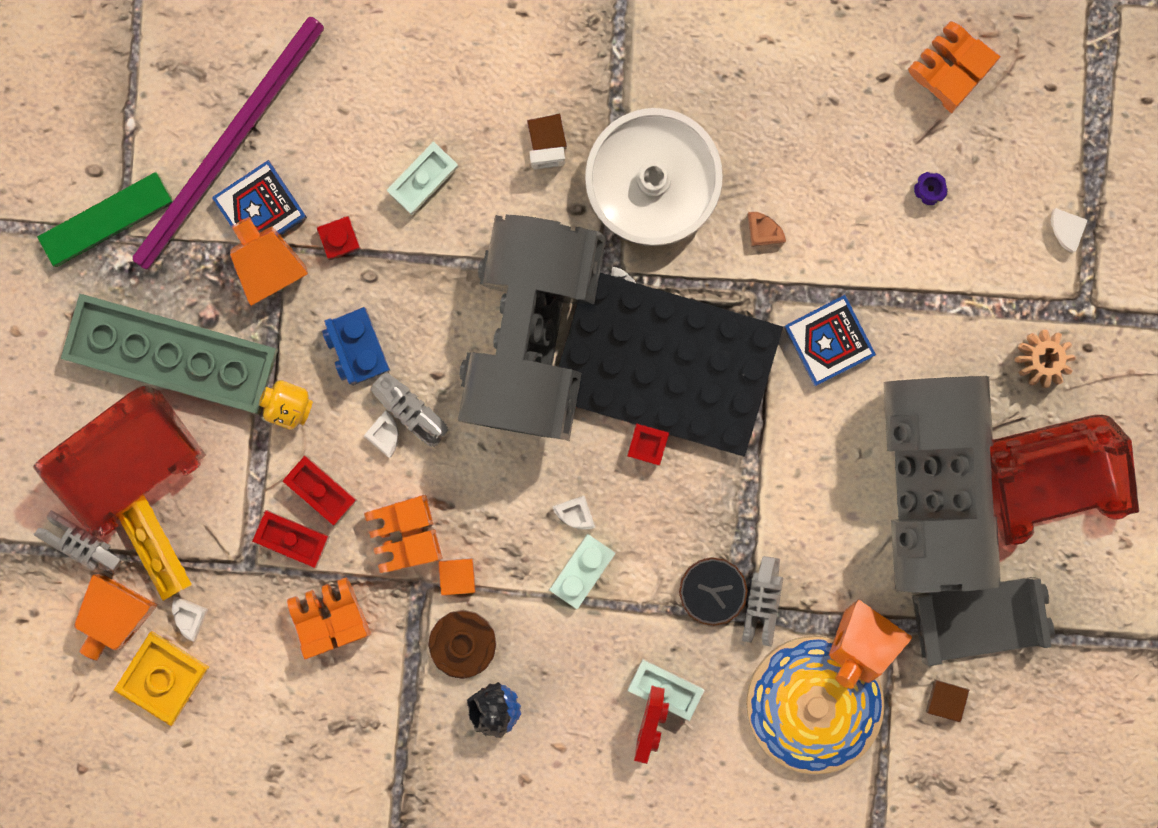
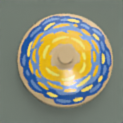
M804 636L784 642L763 658L754 671L749 683L746 709L749 725L756 740L763 750L776 762L797 772L826 774L846 768L868 751L877 738L882 725L884 697L879 679L876 678L872 682L866 683L859 678L853 689L840 685L835 677L842 666L829 656L834 641L833 638Z

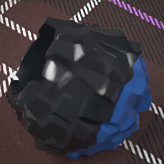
M497 682L496 684H488L486 688H481V690L467 699L469 721L471 720L472 725H474V730L482 732L485 736H495L496 738H501L505 733L512 731V727L517 723L521 715V705L517 702L518 696L515 691H511L506 685Z

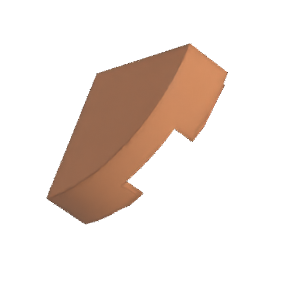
M759 212L747 213L751 247L786 242L783 230L773 219Z

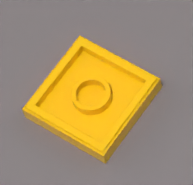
M151 631L117 683L114 691L166 724L173 726L208 671L209 666Z

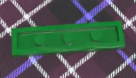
M154 172L37 236L52 266L58 267L170 206L173 199L159 173Z

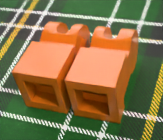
M950 21L943 28V32L952 43L941 36H936L932 41V45L939 54L928 48L921 53V58L931 69L918 61H914L908 68V71L920 85L933 93L952 114L992 69L1001 56L981 40L973 38L962 26ZM941 56L952 61L954 64L950 67Z
M426 495L364 513L366 522L379 518L385 521L383 528L369 531L370 538L377 536L387 538L391 536L390 533L396 531L402 533V541L393 543L392 540H388L382 544L383 546L373 548L375 555L384 552H392L394 555L392 561L378 564L380 573L443 559L436 530L433 529L425 532L423 530V527L434 524Z
M347 577L337 581L341 594L339 601L336 599L329 584L321 587L323 603L328 607L331 617L324 619L321 609L322 603L313 590L305 593L309 607L308 612L304 611L297 596L287 599L288 609L296 627L304 660L372 635L362 609L358 604L353 587Z

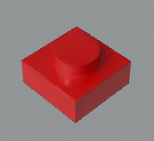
M349 216L316 227L329 261L361 249Z
M636 423L627 457L660 466L669 433Z

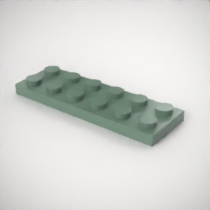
M79 293L61 359L260 414L262 407L259 406V401L264 388L268 387L278 349Z

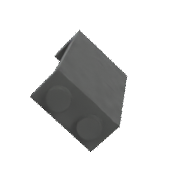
M1028 577L1000 582V587L993 589L941 591L912 595L922 662L928 666L942 664V660L1033 646L1052 647L1050 638H1054L1055 632L1052 619L1050 617L1047 618L1045 604L1049 603L1046 584H1041L1040 578Z

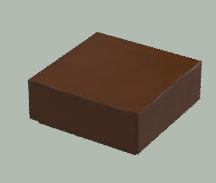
M560 113L527 120L533 151L558 147L567 149Z
M934 679L926 713L961 723L970 689Z

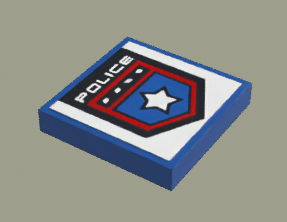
M269 160L212 197L231 227L239 221L250 217L259 233L273 226L282 235L307 218Z
M845 295L783 326L814 386L876 355Z

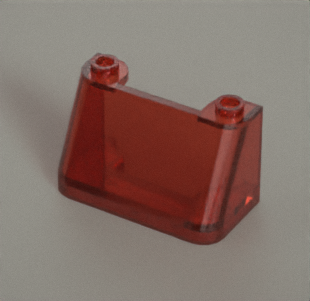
M141 386L125 395L40 458L33 468L91 536L100 535V537H104L118 527L116 521L120 518V512L170 475L182 473L184 476H187L194 472L201 465L199 460L205 457L206 454L160 390L149 386Z
M1090 415L994 439L993 446H990L993 510L997 516L1000 537L1005 545H1018L1027 542L1035 533L1034 523L1097 508L1102 515L1114 520L1123 519L1127 515L1139 512L1132 440L1110 416Z

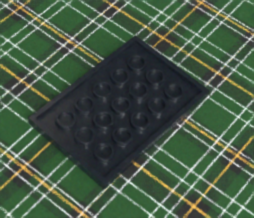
M600 272L594 305L586 303L577 304L559 367L582 373L576 402L577 408L636 425L637 423L665 431L671 436L745 457L783 326Z

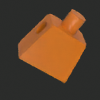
M250 217L232 226L241 243L230 250V256L251 306L308 274L304 262L273 226L259 233Z
M103 573L93 575L74 624L77 630L88 635L79 652L92 660L98 661L106 646L116 651L122 649L148 619L158 604Z
M858 599L845 610L829 652L830 658L842 666L835 677L836 681L848 689H853L859 678L866 683L872 682L888 668L911 641L912 636Z

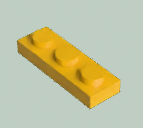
M144 494L132 499L115 511L162 601L192 585Z

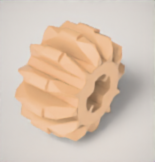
M1041 330L1039 338L1034 333L1027 335L1029 345L1026 343L1018 345V349L1025 354V356L1015 357L1016 363L1025 364V367L1020 369L1018 373L1020 376L1031 373L1028 380L1030 385H1036L1040 380L1042 388H1049L1051 381L1056 385L1062 384V374L1070 375L1073 370L1066 365V362L1075 361L1076 357L1072 354L1066 355L1065 351L1070 349L1072 344L1066 342L1060 345L1061 333H1054L1050 338L1048 330ZM1039 355H1050L1051 363H1040Z

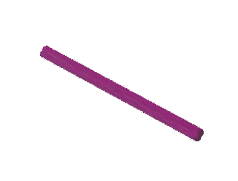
M313 17L306 19L132 257V260L137 265L146 270L151 267L324 31V26Z

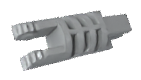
M387 372L381 375L372 385L370 390L389 412H392L393 416L397 419L399 418L403 425L408 426V429L420 440L431 447L439 444L442 436H445L448 431L447 424L430 407H426L425 403L417 398V395L412 394L407 386Z
M52 510L47 515V519L53 525L66 531L63 537L60 539L42 528H38L34 533V536L92 571L99 567L114 575L121 565V560L108 551L111 548L110 545Z
M763 556L759 573H753L742 637L744 642H752L755 636L757 618L763 617L765 622L762 642L763 645L772 647L783 585V577L778 576L779 558Z

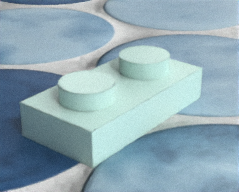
M433 141L387 189V192L413 215L459 166Z
M587 534L549 591L578 609L616 553Z
M642 659L628 687L629 692L645 700H648L651 685L665 688L663 702L669 703L668 711L690 721L704 693L703 688Z

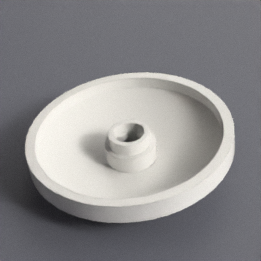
M661 108L636 110L612 122L595 141L587 160L585 174L587 194L601 222L620 238L643 246L673 244L699 230L707 222L717 206L723 178L721 159L709 134L691 118L679 112Z

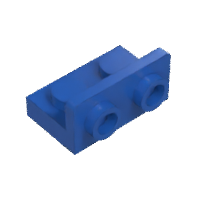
M365 307L335 319L329 318L324 320L327 329L322 330L328 348H335L339 360L334 363L342 381L347 379L350 385H356L391 371Z

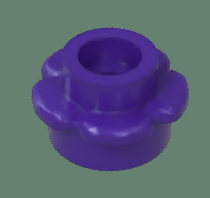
M923 173L918 177V183L914 185L915 196L922 199L923 204L935 205L937 201H942L947 196L946 180L939 173ZM928 186H933L934 190L932 192L928 191Z

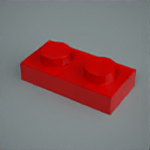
M306 455L303 456L282 481L333 526L341 520L357 501L352 494Z
M265 510L252 542L317 568L330 536L272 511Z
M651 685L636 742L634 757L636 762L648 764L651 751H658L661 739V732L657 731L658 723L665 724L669 709V703L663 702L665 688Z

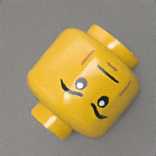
M279 380L272 388H264L259 406L264 407L263 417L266 421L292 430L299 424L302 426L305 424L313 401L309 399L306 389Z

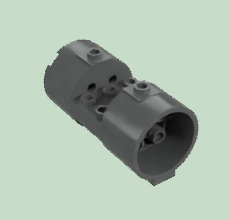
M506 214L505 220H503L502 216L495 215L489 250L485 251V257L479 263L478 277L480 278L481 285L506 292L500 301V313L503 314L501 328H498L494 335L493 343L494 348L497 349L496 355L467 352L466 360H463L461 363L459 375L462 380L461 387H464L458 421L570 441L582 373L572 369L553 366V358L563 303L594 305L606 236L598 231L582 227H576L575 231H572L571 227L548 219Z
M989 376L942 377L883 382L887 451H895L898 519L891 520L896 591H975L1000 587L997 516L993 512L990 458L993 434Z

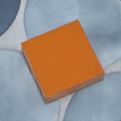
M473 558L438 561L441 596L476 592Z

